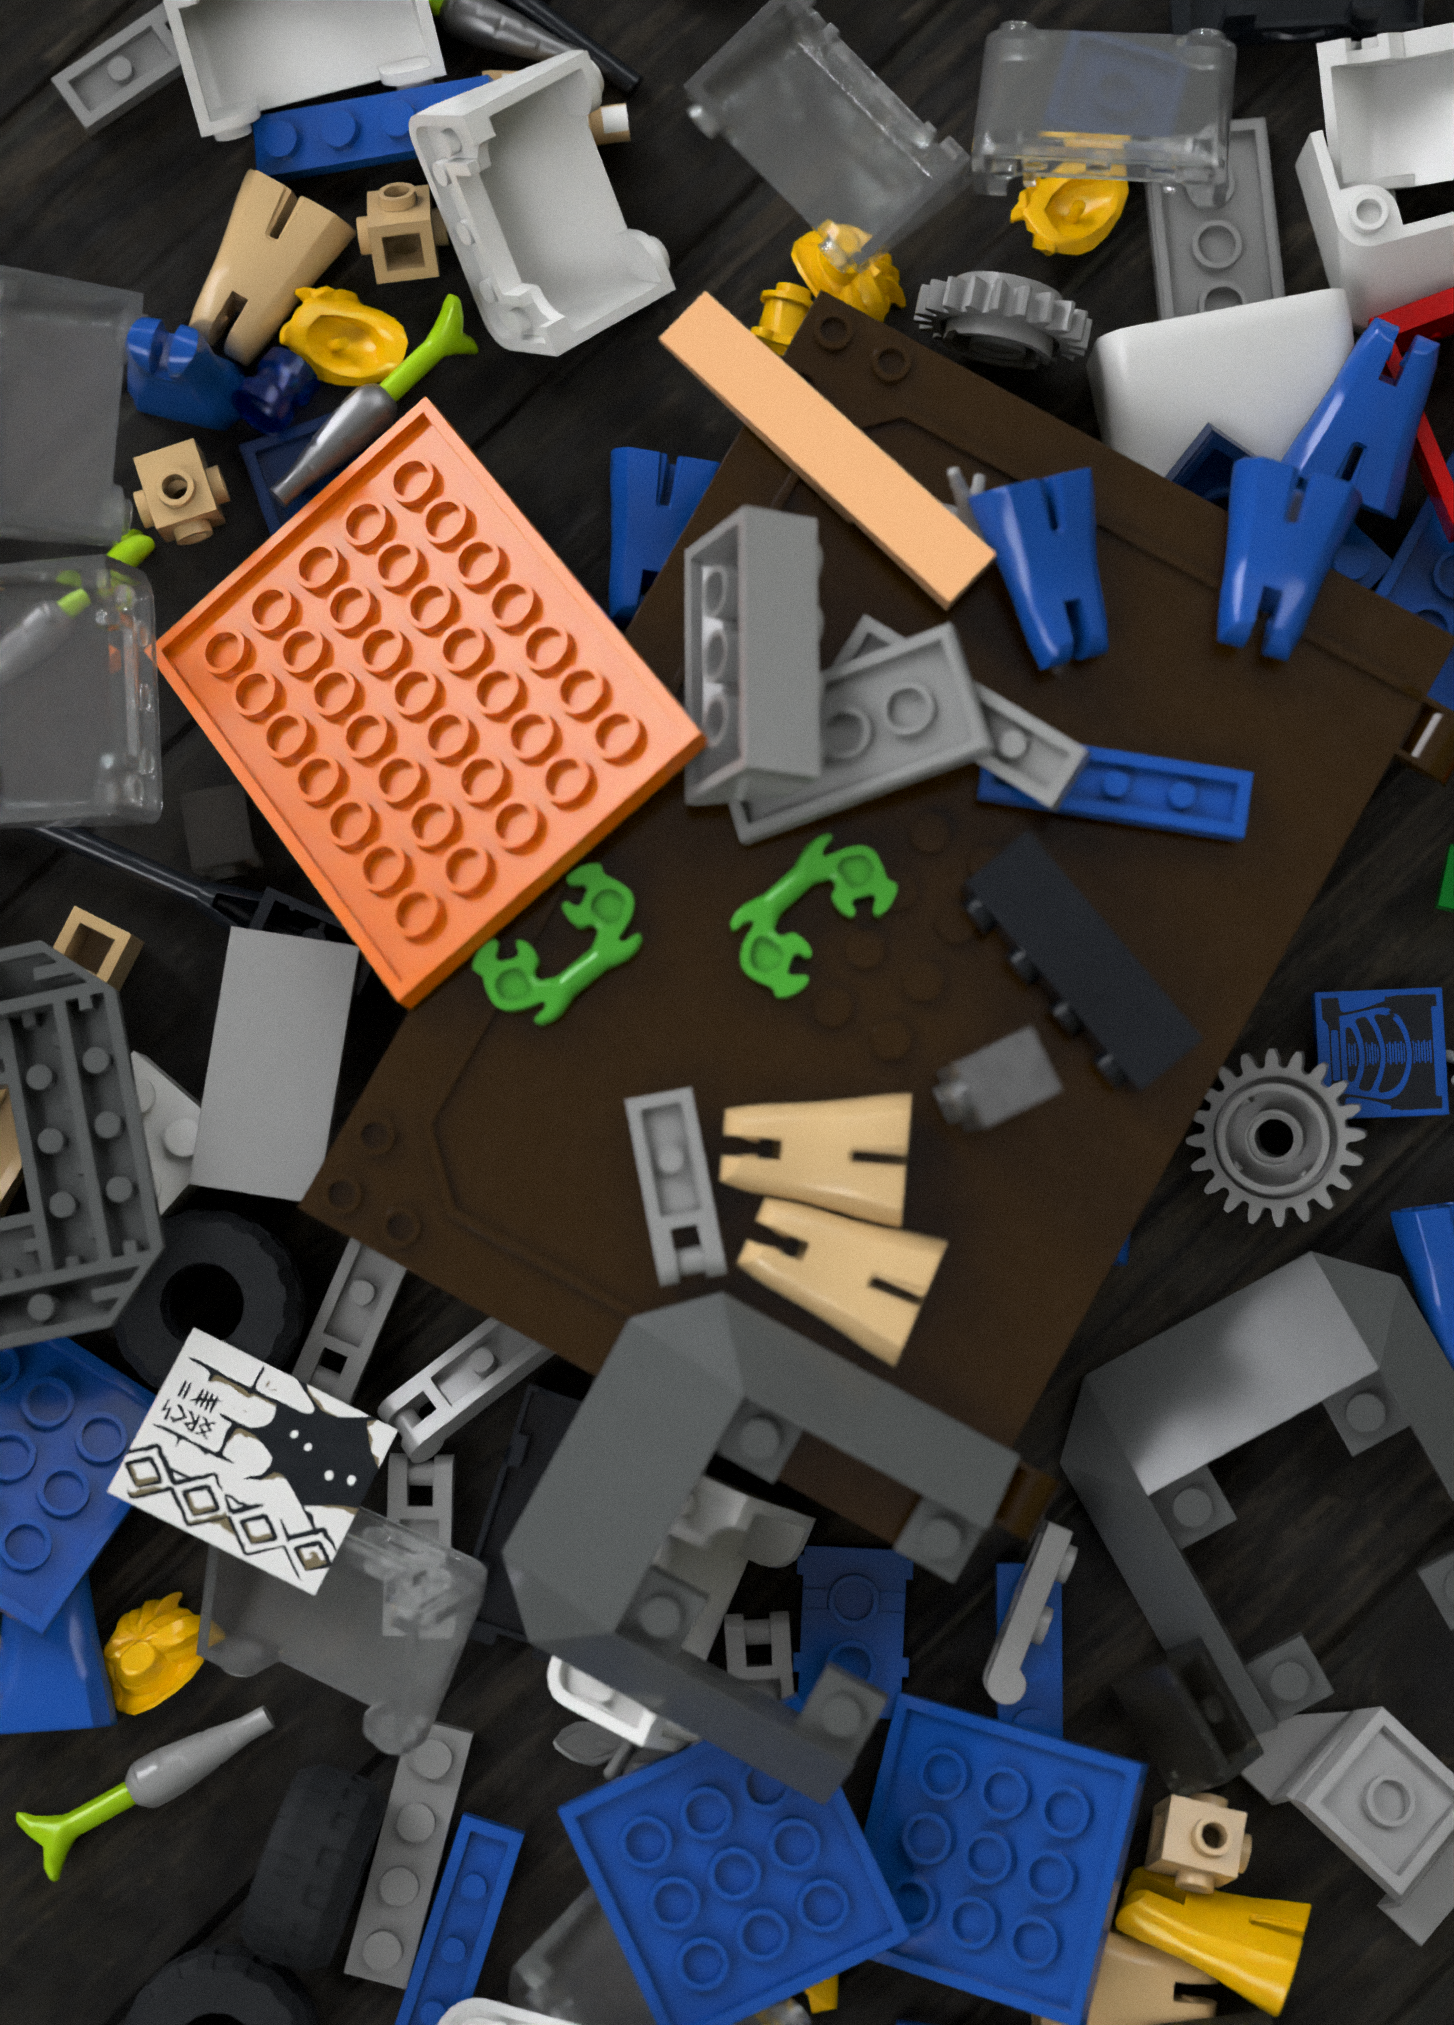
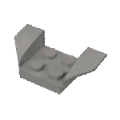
M1383 1706L1357 1709L1349 1712L1297 1714L1278 1723V1729L1253 1736L1229 1765L1271 1805L1291 1801L1386 1892L1377 1906L1415 1943L1422 1946L1454 1908V1774Z

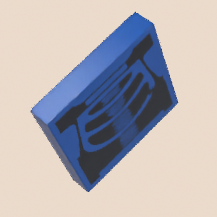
M1442 987L1314 992L1311 994L1315 1067L1322 1062L1329 1064L1328 1073L1324 1079V1084L1328 1087L1342 1080L1349 1082L1346 1091L1339 1097L1341 1105L1349 1103H1361L1362 1109L1347 1120L1449 1115Z

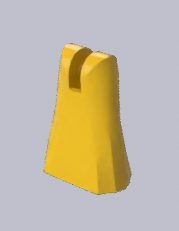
M1144 1867L1134 1869L1128 1879L1124 1891V1899L1120 1904L1115 1919L1116 1928L1131 1937L1201 1969L1259 2008L1278 2017L1284 2005L1298 1962L1302 1938L1312 1907L1311 1904L1253 1898L1215 1889L1214 1893L1211 1894L1195 1893L1175 1886L1176 1877L1144 1870Z

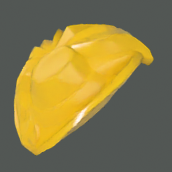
M1088 151L1078 154L1063 163L1047 178L1042 179L1035 176L1029 181L1026 189L1019 193L1018 203L1011 210L1010 223L1025 220L1027 231L1033 234L1032 247L1042 252L1045 256H1051L1054 253L1078 256L1091 251L1108 236L1122 214L1129 193L1126 166L1119 160Z
M824 227L811 231L794 242L791 257L799 274L815 297H817L820 290H823L884 323V317L889 312L892 303H895L901 309L906 306L904 292L898 284L899 270L892 265V256L882 243L874 241L857 230L847 227Z
M323 286L318 289L302 287L294 291V295L299 297L303 304L295 310L292 319L282 326L280 343L288 346L300 367L316 379L338 386L360 387L364 384L382 382L403 362L408 339L404 327L394 317L381 310L363 305L356 293L345 289L335 290L329 286Z
M182 1592L170 1593L160 1600L152 1599L145 1601L141 1608L133 1609L120 1617L116 1630L103 1650L105 1667L115 1707L118 1711L137 1715L154 1708L175 1694L200 1668L211 1641L221 1637L220 1630L203 1615H194L189 1609L179 1607L178 1602L183 1597Z

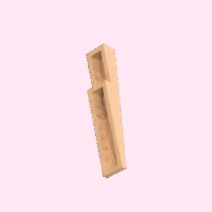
M706 291L659 337V342L843 519L849 524L853 521L944 610L947 611L993 564L996 553Z

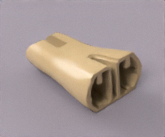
M249 169L235 200L218 254L193 309L189 327L198 330L209 346H211L221 337L235 311L241 312L229 332L224 353L226 356L247 367L266 347L300 301V298L294 295V291L302 287L311 288L353 239L356 231L335 213L304 196H300L298 200L293 191L282 183L258 170Z
M911 1093L886 1094L820 1102L757 1104L727 1108L724 1115L723 1136L739 1137L755 1143H759L760 1139L772 1140L773 1151L771 1159L758 1158V1154L741 1155V1157L722 1155L719 1183L754 1194L817 1207L868 1223L901 1229L913 1095Z
M765 1197L755 1222L771 1229L785 1240L789 1237L799 1241L798 1251L793 1259L782 1254V1249L746 1240L736 1265L768 1288L811 1312L872 1355L895 1367L943 1257L948 1241L918 1232L868 1223L789 1200Z
M1110 1927L1087 2025H1215L1217 2007L1215 2000L1196 1995L1174 1993L1175 1982L1183 1984H1217L1219 1980L1180 1958L1131 1937L1117 1928ZM1031 2013L1032 2025H1065Z

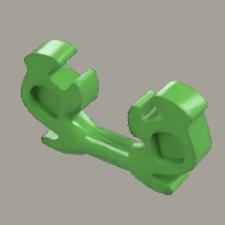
M828 833L813 839L804 848L795 866L764 895L743 904L735 912L730 922L732 932H738L743 926L752 924L740 953V965L748 978L770 988L774 992L776 999L791 998L807 987L809 983L807 975H790L788 971L794 957L800 956L805 960L811 959L812 951L809 945L795 932L780 936L776 933L775 929L781 915L815 884L830 881L834 884L835 890L832 893L831 901L835 908L848 919H854L856 914L853 902L867 897L874 899L873 916L875 918H880L890 909L896 898L897 884L887 878L877 853L871 848L860 845L851 846L824 856L823 853L831 845L833 837Z
M590 863L581 866L567 877V882L571 888H586L587 892L579 906H575L570 902L563 903L562 907L566 917L579 930L593 927L597 930L598 934L591 949L558 976L543 980L537 978L536 971L539 969L541 961L533 948L523 940L516 942V947L519 951L518 956L504 961H498L500 944L495 939L485 943L478 951L472 969L483 977L490 1000L498 1009L513 1013L545 1004L543 1010L535 1016L534 1021L538 1026H546L560 1018L574 997L607 969L625 963L637 954L643 944L641 934L638 933L628 940L620 941L630 925L635 912L633 894L628 887L605 875L600 864Z

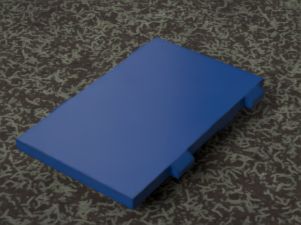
M805 1545L804 1555H799L797 1558V1574L803 1575L800 1652H793V1672H799L798 1696L804 1706L830 1661L888 1693V1702L879 1718L892 1719L898 1692L902 1690V1677H909V1657H903L906 1580H913V1560H907L906 1556L894 1549Z

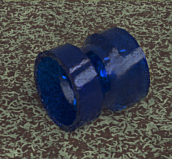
M273 347L258 362V374L255 377L244 379L232 393V401L237 412L250 426L266 435L280 436L294 421V409L297 406H305L319 391L320 383L312 367L302 357L289 349Z

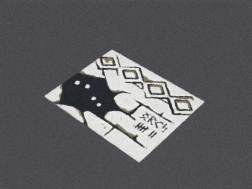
M193 1327L107 1492L315 1596L398 1430Z

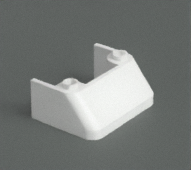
M1323 130L1310 133L1295 163V168L1330 288L1346 290L1353 331L1363 334L1368 327V319L1454 287V212L1403 225L1395 199L1384 188L1373 184H1361L1340 190Z

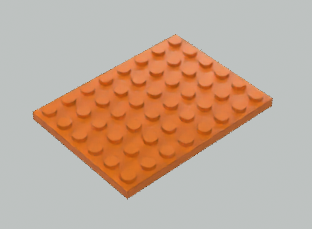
M426 396L146 650L395 999L408 1009L415 1006L707 746L706 742L708 740L698 725L438 407Z

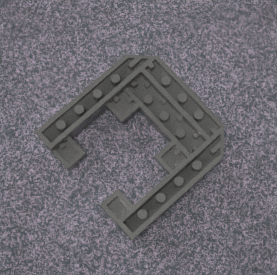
M42 940L0 949V1090L9 1089L31 1211L0 1218V1351L114 1327L166 1249L119 991Z
M1308 1251L1084 1375L1060 1465L1218 1747L1278 1729L1277 1724L1335 1692L1301 1631L1245 1661L1182 1549L1237 1520L1236 1514L1207 1463L1322 1402L1352 1457L1410 1426L1454 1503V1371L1401 1277L1398 1275ZM1454 1549L1416 1569L1450 1630L1454 1629Z
M723 1290L633 1315L629 1318L502 1550L528 1641L824 1806L854 1768L855 1759L887 1704L889 1694L829 1661L799 1713L682 1648L704 1610L710 1595L652 1562L711 1455L716 1451L774 1483L803 1429L813 1433L922 1493L894 1544V1550L955 1583L984 1529L988 1530L1018 1463L1020 1454Z

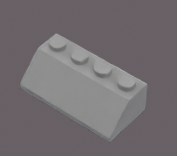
M744 505L685 550V711L708 739L706 742L707 746L685 765V804L700 806L787 797L820 778V771L825 760V743L822 737H820L819 706L825 689L823 675L819 672V640L823 632L824 616L822 610L818 607V577L823 565V551L821 546L817 544L816 518Z

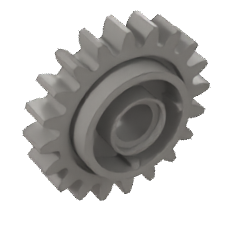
M992 271L966 272L957 277L948 276L947 282L931 279L930 285L922 284L913 320L915 323L920 324L919 330L933 333L932 338L942 340L944 346L953 353L975 362L1010 369H1034L1038 364L1046 366L1056 364L1057 359L1073 362L1074 356L1084 357L1093 322L1092 319L1087 318L1088 312L1086 310L1075 309V302L1063 300L1061 294L1050 286L1026 277Z
M1277 1048L1268 1049L1264 1068L1258 1066L1257 1061L1250 1053L1241 1055V1068L1243 1070L1241 1076H1238L1229 1067L1222 1066L1218 1075L1224 1084V1089L1221 1091L1211 1086L1205 1096V1099L1211 1103L1210 1110L1198 1109L1193 1118L1194 1121L1205 1126V1131L1186 1138V1144L1194 1147H1203L1206 1151L1205 1156L1199 1158L1191 1165L1192 1171L1211 1169L1214 1172V1177L1208 1182L1204 1192L1211 1194L1226 1188L1229 1191V1195L1224 1204V1211L1229 1213L1238 1207L1242 1201H1245L1249 1204L1248 1221L1252 1224L1260 1219L1265 1208L1271 1209L1276 1227H1282L1285 1224L1288 1216V1207H1293L1304 1223L1312 1219L1311 1199H1315L1321 1206L1330 1210L1336 1204L1328 1188L1329 1185L1333 1184L1345 1190H1350L1354 1185L1351 1178L1342 1171V1166H1359L1365 1160L1362 1155L1348 1148L1349 1142L1359 1141L1367 1137V1130L1349 1127L1347 1124V1119L1353 1117L1362 1109L1361 1103L1341 1105L1339 1097L1346 1091L1349 1082L1342 1080L1330 1087L1326 1086L1324 1079L1329 1069L1327 1062L1317 1065L1311 1073L1305 1072V1054L1303 1051H1296L1287 1067L1282 1066ZM1278 1119L1285 1122L1291 1128L1294 1141L1288 1153L1275 1155L1268 1152L1262 1146L1260 1130L1267 1120Z

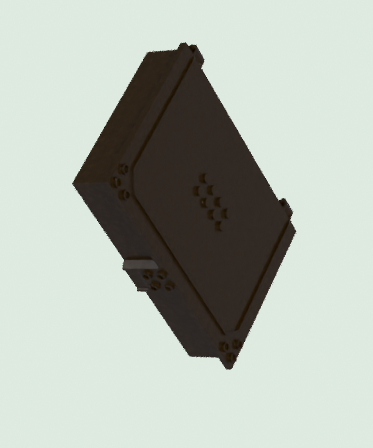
M820 290L781 360L937 501L957 507L947 475V471L951 467H958L969 489L972 486L975 474L985 475L986 484L984 492L1088 467L1092 469L1096 512L1097 563L1108 622V652L1104 655L1085 660H1078L1072 656L1070 661L1064 665L1041 670L1029 648L1013 601L996 562L947 611L944 610L853 521L849 524L746 424L741 428L624 634L626 639L685 709V550L744 505L816 518L817 544L821 546L823 551V565L818 577V607L822 610L824 616L823 632L819 640V672L831 668L864 614L905 639L950 622L956 628L974 681L1077 744L1254 772L1244 839L1241 842L1227 841L976 800L981 766L972 761L763 840L745 845L740 842L728 803L700 806L685 804L684 766L488 940L495 939L500 944L498 961L516 958L519 952L516 942L518 940L525 941L533 948L541 961L540 967L536 971L537 978L543 980L558 976L591 949L598 934L597 930L593 927L585 930L576 928L566 917L562 907L564 902H570L575 906H579L582 903L587 889L571 888L567 882V877L579 867L594 863L600 864L605 875L628 887L633 894L635 912L630 925L620 941L628 940L635 934H641L643 944L637 954L629 961L607 969L579 992L564 1014L555 1022L546 1026H538L534 1019L543 1010L545 1004L522 1012L510 1013L498 1009L490 1000L483 977L472 969L474 959L478 951L485 945L484 943L410 1009L297 1208L598 1377L631 1316L723 1290L1011 1449L1391 759L1399 761L1423 777L1440 782L1443 788H1445L1454 772V711L1427 696L1454 647V636L1330 568L1303 634L1288 662L1260 654L1266 619L1269 618V613L1257 610L1256 621L1243 649L1217 642L1218 610L1226 559L1229 512L831 294ZM1027 830L1203 1038L1202 1041L1141 1092L1131 1094L1125 1086L1116 1091L1103 1079L1091 1062V1059L1097 1055V1052L1081 1033L1072 1039L1061 1029L1047 1009L1054 1003L1038 982L1028 987L1013 972L1004 959V956L1011 951L994 930L988 935H984L971 922L960 906L967 898L959 888ZM828 833L833 837L831 845L823 853L824 856L851 846L860 845L871 848L877 853L887 878L897 884L896 898L890 909L880 918H875L873 916L874 899L867 897L853 902L856 914L854 919H848L835 908L831 901L832 893L835 890L834 884L830 881L815 884L781 915L775 929L776 933L780 936L795 932L809 945L812 951L811 959L805 960L800 956L794 957L788 971L790 975H807L809 977L807 987L791 998L776 999L774 992L770 988L748 978L740 965V953L752 924L743 926L738 932H732L730 922L735 912L743 904L764 895L795 866L804 848L813 839ZM1032 1027L1062 1091L986 1128L964 1133L960 1122L949 1125L942 1115L932 1092L933 1088L941 1085L935 1072L1006 1037ZM692 1087L727 1275L707 1278L706 1272L680 1276V1284L660 1287L625 1100ZM911 1093L913 1095L901 1229L947 1240L948 1245L895 1367L872 1355L811 1312L768 1288L736 1265L746 1240L782 1249V1254L793 1259L798 1251L800 1242L789 1237L785 1240L771 1229L755 1222L763 1200L768 1196L754 1194L719 1183L722 1155L741 1157V1155L758 1154V1158L771 1159L773 1151L772 1140L760 1139L759 1143H755L739 1137L723 1136L725 1109L757 1104L820 1102L886 1094ZM697 1225L671 1230L674 1250L701 1245ZM803 1429L777 1476V1479L892 1544H895L922 1493ZM1018 1460L991 1522L1030 1542L1062 1483Z

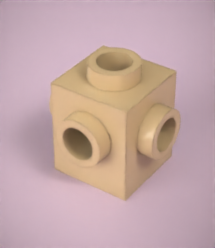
M406 182L387 184L376 191H368L367 216L356 217L361 255L372 254L376 283L383 284L439 277L438 246L449 245V234L439 209L433 208L429 184L414 186Z
M194 438L133 458L143 488L133 492L140 518L146 529L155 526L166 543L176 540L178 545L194 544L212 536L214 533L213 527L226 523L220 504L229 502L230 497L223 475L218 465L208 468L204 454Z
M1193 1792L1189 1794V1798L1171 1794L1154 1805L1144 1870L1176 1877L1175 1886L1186 1891L1203 1894L1214 1893L1215 1887L1220 1888L1238 1877V1873L1245 1871L1248 1865L1252 1838L1250 1834L1244 1833L1247 1813L1227 1808L1228 1800L1218 1795Z

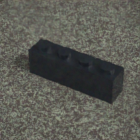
M1028 830L959 888L967 898L960 904L967 917L984 935H988L992 930L997 933L1011 950L1004 956V959L1013 972L1028 987H1031L1036 982L1039 983L1054 1001L1047 1008L1050 1015L1072 1039L1081 1033L1097 1052V1055L1091 1059L1093 1066L1116 1091L1125 1086L1131 1094L1141 1092L1203 1040L1202 1036Z

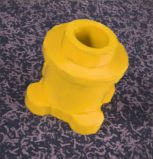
M787 282L777 283L775 290L762 291L760 300L764 304L759 326L751 327L750 332L776 355L783 356L814 302L812 301L813 293L805 287Z

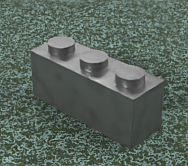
M1032 1027L1006 1037L935 1072L941 1085L932 1089L934 1098L946 1122L949 1125L960 1122L964 1133L986 1128L1062 1091Z

